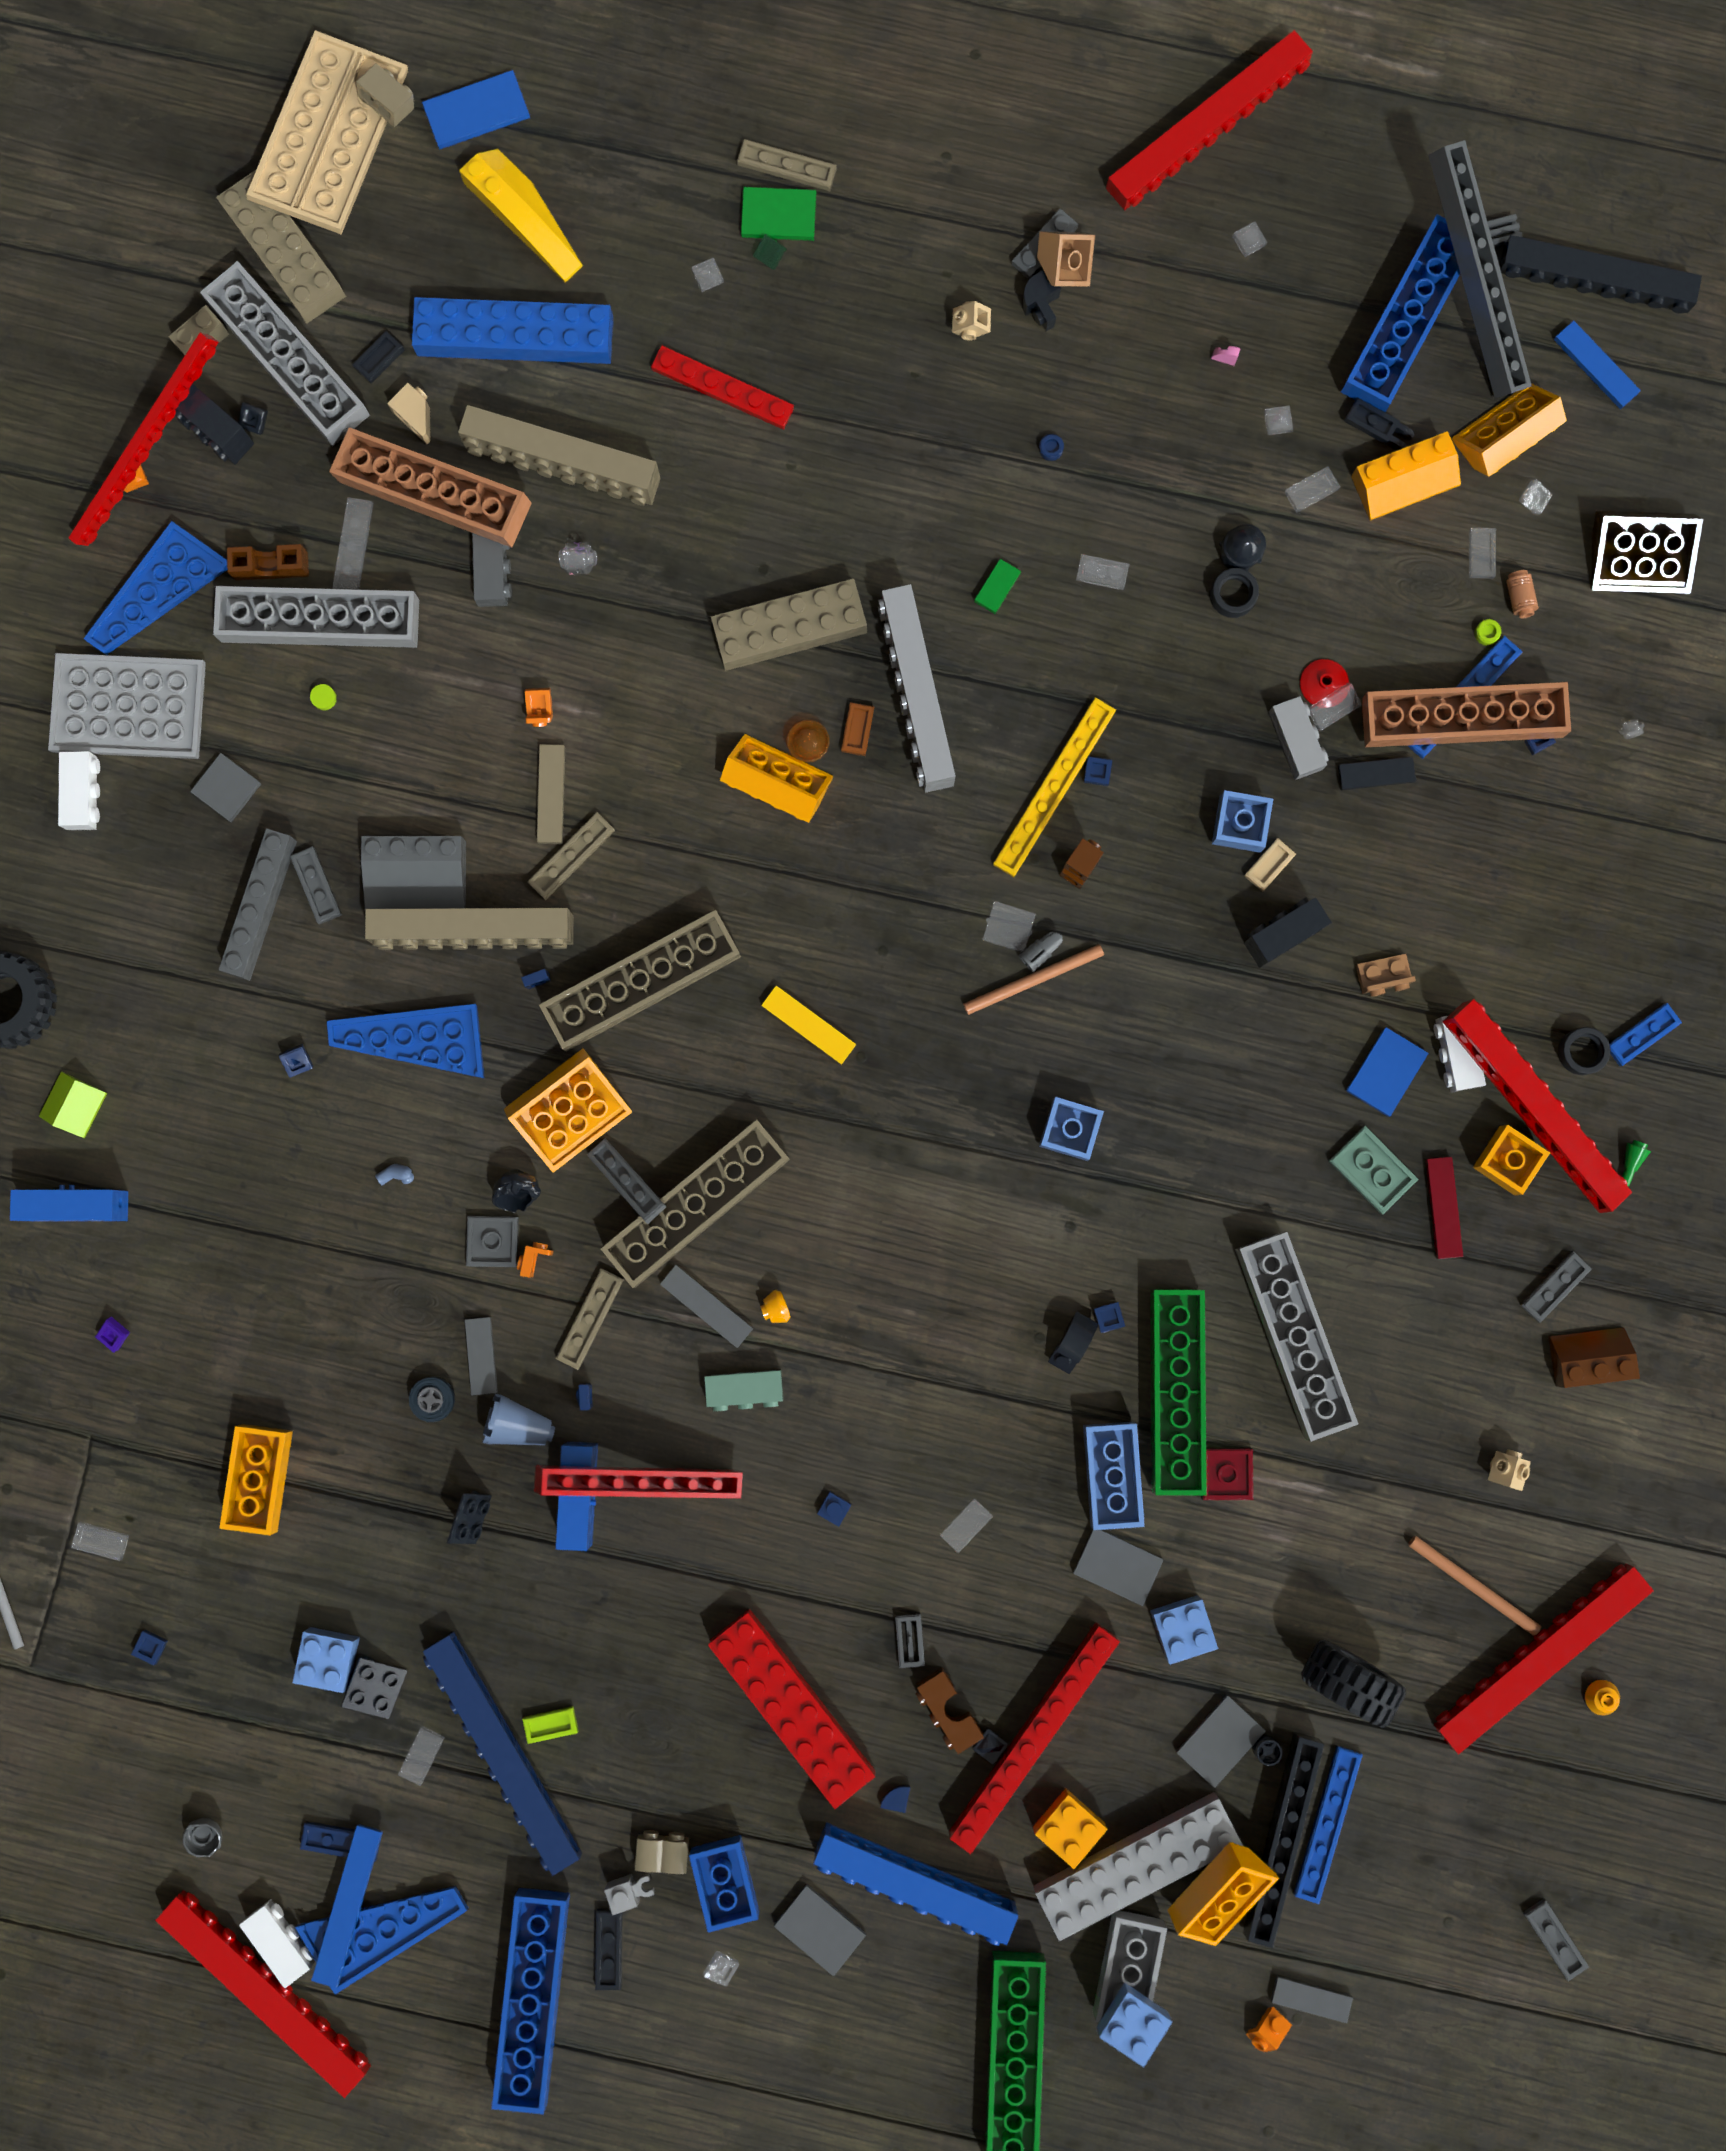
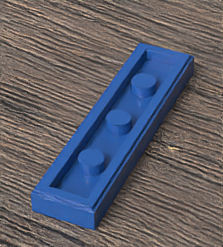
M1575 321L1555 337V342L1620 410L1641 391Z

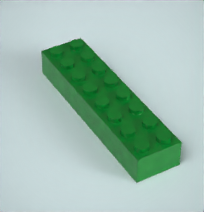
M1150 1290L1152 1493L1155 1495H1207L1205 1290Z
M992 1951L985 2151H1039L1046 1977L1044 1953Z

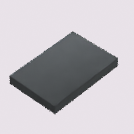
M1092 1529L1073 1574L1143 1606L1164 1559L1105 1531Z
M1226 1694L1181 1744L1176 1753L1215 1788L1264 1734L1265 1729Z
M808 1884L803 1887L774 1924L778 1931L833 1977L866 1936V1933Z

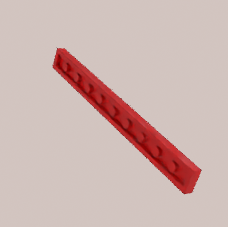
M201 332L198 334L68 539L73 543L89 546L97 538L99 528L109 519L110 511L114 505L122 499L126 486L135 479L137 469L149 457L151 447L161 438L162 430L166 424L174 418L175 410L180 402L187 398L189 388L201 376L203 366L207 360L214 356L216 346L219 343L215 338Z

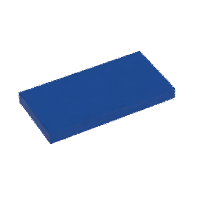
M513 70L422 102L439 150L530 118Z

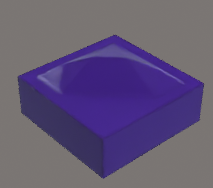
M113 1317L106 1319L95 1337L115 1353L120 1349L130 1332Z

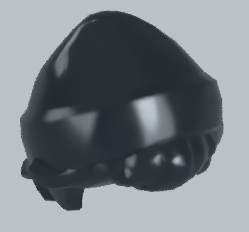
M1249 524L1240 525L1228 531L1224 540L1219 542L1224 566L1229 569L1242 568L1248 571L1255 564H1260L1266 549V539L1262 531L1256 526Z
M519 1169L506 1172L494 1184L492 1204L499 1209L511 1211L512 1213H515L517 1210L526 1211L527 1207L540 1196L541 1189L539 1188L538 1180L536 1177Z

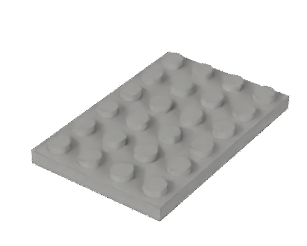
M56 653L48 750L56 753L89 751L92 754L199 759L206 662L194 659Z

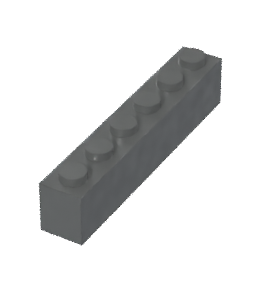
M266 828L219 971L248 981L251 980L291 861L290 855H293L297 843L291 836Z

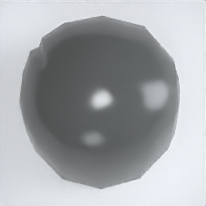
M202 1817L192 1821L185 1828L182 1835L185 1849L195 1857H211L220 1849L222 1844V1830L219 1824L211 1818Z

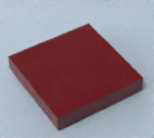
M1206 1448L1207 1495H1202V1500H1254L1252 1448Z

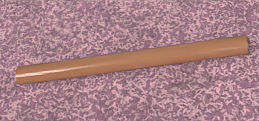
M1100 944L970 1000L963 1004L968 1015L1102 957L1104 952Z
M1417 1536L1412 1537L1408 1544L1409 1547L1531 1635L1535 1636L1538 1634L1541 1625Z

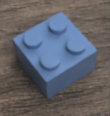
M1224 790L1219 797L1212 844L1261 853L1266 847L1273 799Z
M1058 1097L1053 1098L1039 1147L1085 1161L1090 1160L1104 1111Z
M1198 1595L1150 1610L1165 1659L1169 1665L1218 1649L1203 1600Z
M312 1627L305 1630L302 1635L293 1683L340 1693L345 1692L351 1681L360 1637Z
M1124 1982L1096 2028L1101 2039L1144 2067L1171 2025L1172 2020L1168 2011Z

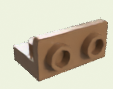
M1406 954L1356 965L1362 994L1370 993L1371 997L1386 994L1385 989L1394 988L1395 992L1409 989V984L1416 981L1415 976H1411Z

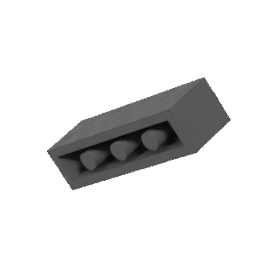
M473 533L474 601L478 607L508 606V598H511L512 590L511 584L507 583V574L511 573L510 559H507L506 550H510V547Z

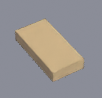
M1277 838L1244 877L1263 892L1296 853Z

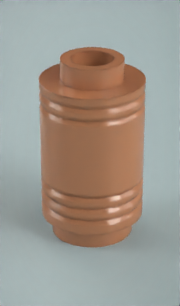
M1519 570L1509 574L1506 582L1513 614L1519 615L1520 618L1533 616L1535 614L1534 611L1539 607L1531 574H1528L1527 570Z

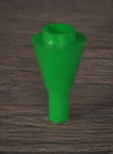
M1633 1140L1632 1144L1627 1143L1625 1170L1622 1177L1627 1181V1186H1630L1634 1173L1637 1172L1651 1153L1650 1150H1647L1648 1144Z

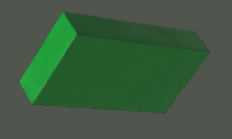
M1000 559L974 602L996 614L1021 574V571Z

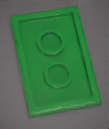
M744 187L742 238L814 241L816 190Z

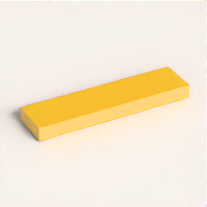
M775 986L761 1005L841 1065L856 1046L854 1042L778 986Z

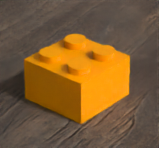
M1503 1125L1499 1126L1473 1168L1511 1194L1523 1195L1550 1152L1511 1126Z
M1066 1788L1033 1826L1034 1834L1073 1869L1076 1868L1108 1830L1105 1822Z

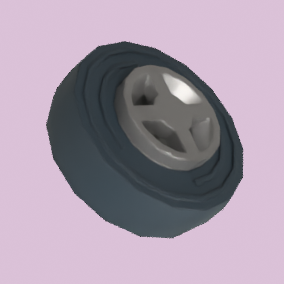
M426 1377L418 1381L412 1387L409 1395V1406L413 1414L426 1422H437L446 1418L452 1411L455 1403V1393L451 1385L439 1377Z

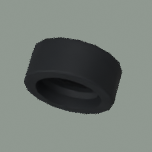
M1230 568L1223 571L1217 576L1210 590V600L1214 609L1219 614L1228 618H1238L1246 615L1254 607L1259 596V586L1256 578L1249 571L1242 568ZM1231 579L1243 582L1249 590L1247 601L1238 607L1226 604L1220 596L1222 585Z
M1583 1027L1570 1031L1562 1038L1559 1044L1558 1055L1561 1064L1566 1070L1573 1074L1584 1076L1596 1073L1604 1068L1610 1058L1611 1049L1609 1041L1603 1033L1595 1028ZM1579 1037H1588L1597 1045L1598 1057L1591 1065H1578L1571 1058L1570 1046Z

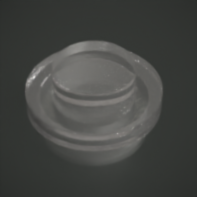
M1634 719L1623 723V728L1619 730V733L1623 734L1624 739H1631L1642 735L1645 725L1644 722L1638 723V720Z

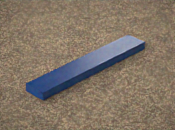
M1503 636L1457 687L1491 686L1523 651L1506 636ZM1436 744L1407 746L1423 759Z
M1336 1745L1293 1895L1295 1897L1320 1904L1363 1756L1360 1752Z
M361 1824L356 1826L311 1981L337 1988L383 1834L382 1830Z

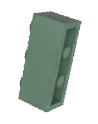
M781 1370L706 1375L707 1407H713V1411L728 1410L729 1405H738V1409H751L754 1403H763V1407H776L778 1402L783 1401Z

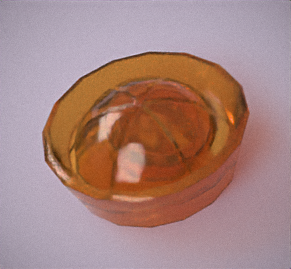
M802 720L796 723L789 730L787 736V747L790 753L796 759L803 762H814L822 758L830 745L829 734L826 728L813 720Z

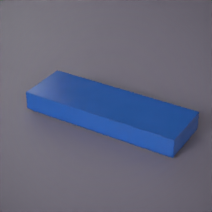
M1665 1003L1610 1042V1054L1619 1066H1623L1682 1022L1669 1004Z

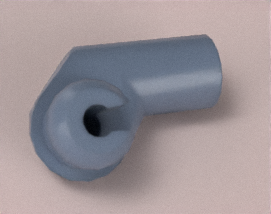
M392 1164L375 1175L381 1185H384L393 1178L402 1180L403 1184H409L414 1180V1175L411 1173L412 1170L408 1166Z

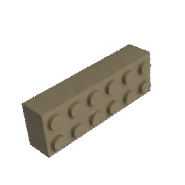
M255 170L216 198L307 324L346 296L340 284L289 215L247 200L246 194L255 175Z
M854 579L711 616L725 671L867 633V623Z

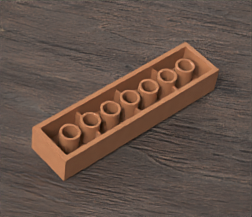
M350 427L329 471L344 485L511 548L532 504L524 492Z
M1568 682L1367 692L1362 698L1365 747L1563 738L1571 732Z

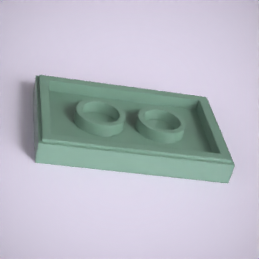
M1363 1126L1329 1160L1381 1215L1419 1180L1366 1126Z

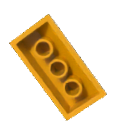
M1531 383V387L1515 392L1452 437V440L1473 469L1489 477L1567 421L1561 397Z
M1448 431L1357 466L1351 476L1370 521L1461 485L1458 454Z
M744 734L728 756L720 781L749 794L755 799H760L776 809L783 810L799 820L809 823L816 813L833 776Z
M1229 1842L1181 1896L1176 1899L1168 1909V1913L1178 1935L1216 1946L1279 1878L1249 1848Z

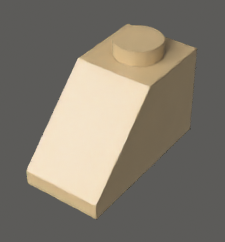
M407 383L387 404L394 415L425 444H428L430 442V407L426 401L428 397L419 387L414 389Z

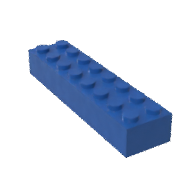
M1438 214L1435 216L1341 393L1354 400L1360 398L1383 412H1386L1460 275L1446 218Z
M414 298L412 346L417 356L611 364L613 314L610 305Z
M827 1822L824 1826L814 1852V1865H817L819 1871L825 1874L836 1873L841 1876L843 1881L854 1885L856 1882L862 1884L867 1891L879 1895L880 1892L886 1894L894 1903L903 1905L905 1902L912 1905L913 1909L918 1913L927 1915L929 1912L936 1915L937 1919L944 1924L951 1925V1923L960 1925L961 1930L968 1934L975 1935L979 1933L985 1936V1940L992 1944L999 1945L1002 1943L1007 1945L1018 1918L1015 1901Z
M519 1888L515 1895L492 2109L544 2114L546 2109L570 1893Z

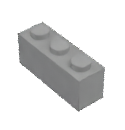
M1300 696L1273 706L1269 711V715L1294 779L1297 780L1323 770L1327 766L1328 755L1326 750L1319 745V733L1317 727L1310 722L1308 717L1310 716V710L1307 703L1303 702Z

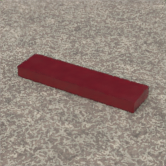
M1452 1157L1426 1159L1436 1259L1463 1257Z

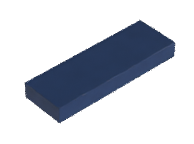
M306 1821L304 1823L300 1849L348 1857L355 1830ZM378 1847V1851H377L376 1858H375V1861H374V1862L377 1861L378 1852H379V1847Z

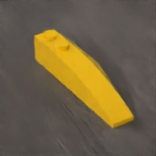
M499 149L476 154L459 170L464 184L565 283L582 267L580 260L533 183Z

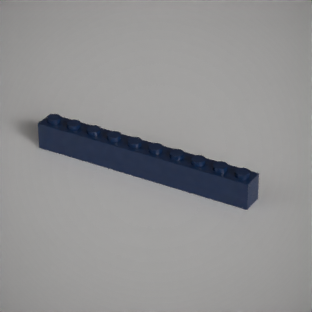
M454 1631L427 1647L423 1651L425 1655L423 1660L429 1670H434L438 1677L436 1678L438 1687L442 1692L446 1691L450 1698L449 1705L455 1714L459 1713L463 1720L462 1728L467 1736H472L476 1743L475 1750L481 1759L485 1758L488 1763L489 1775L494 1781L499 1782L502 1788L500 1792L507 1804L511 1803L515 1810L513 1813L515 1820L520 1826L523 1825L528 1832L526 1835L527 1840L532 1848H537L541 1855L539 1859L543 1868L546 1871L550 1870L553 1876L578 1861L582 1851Z

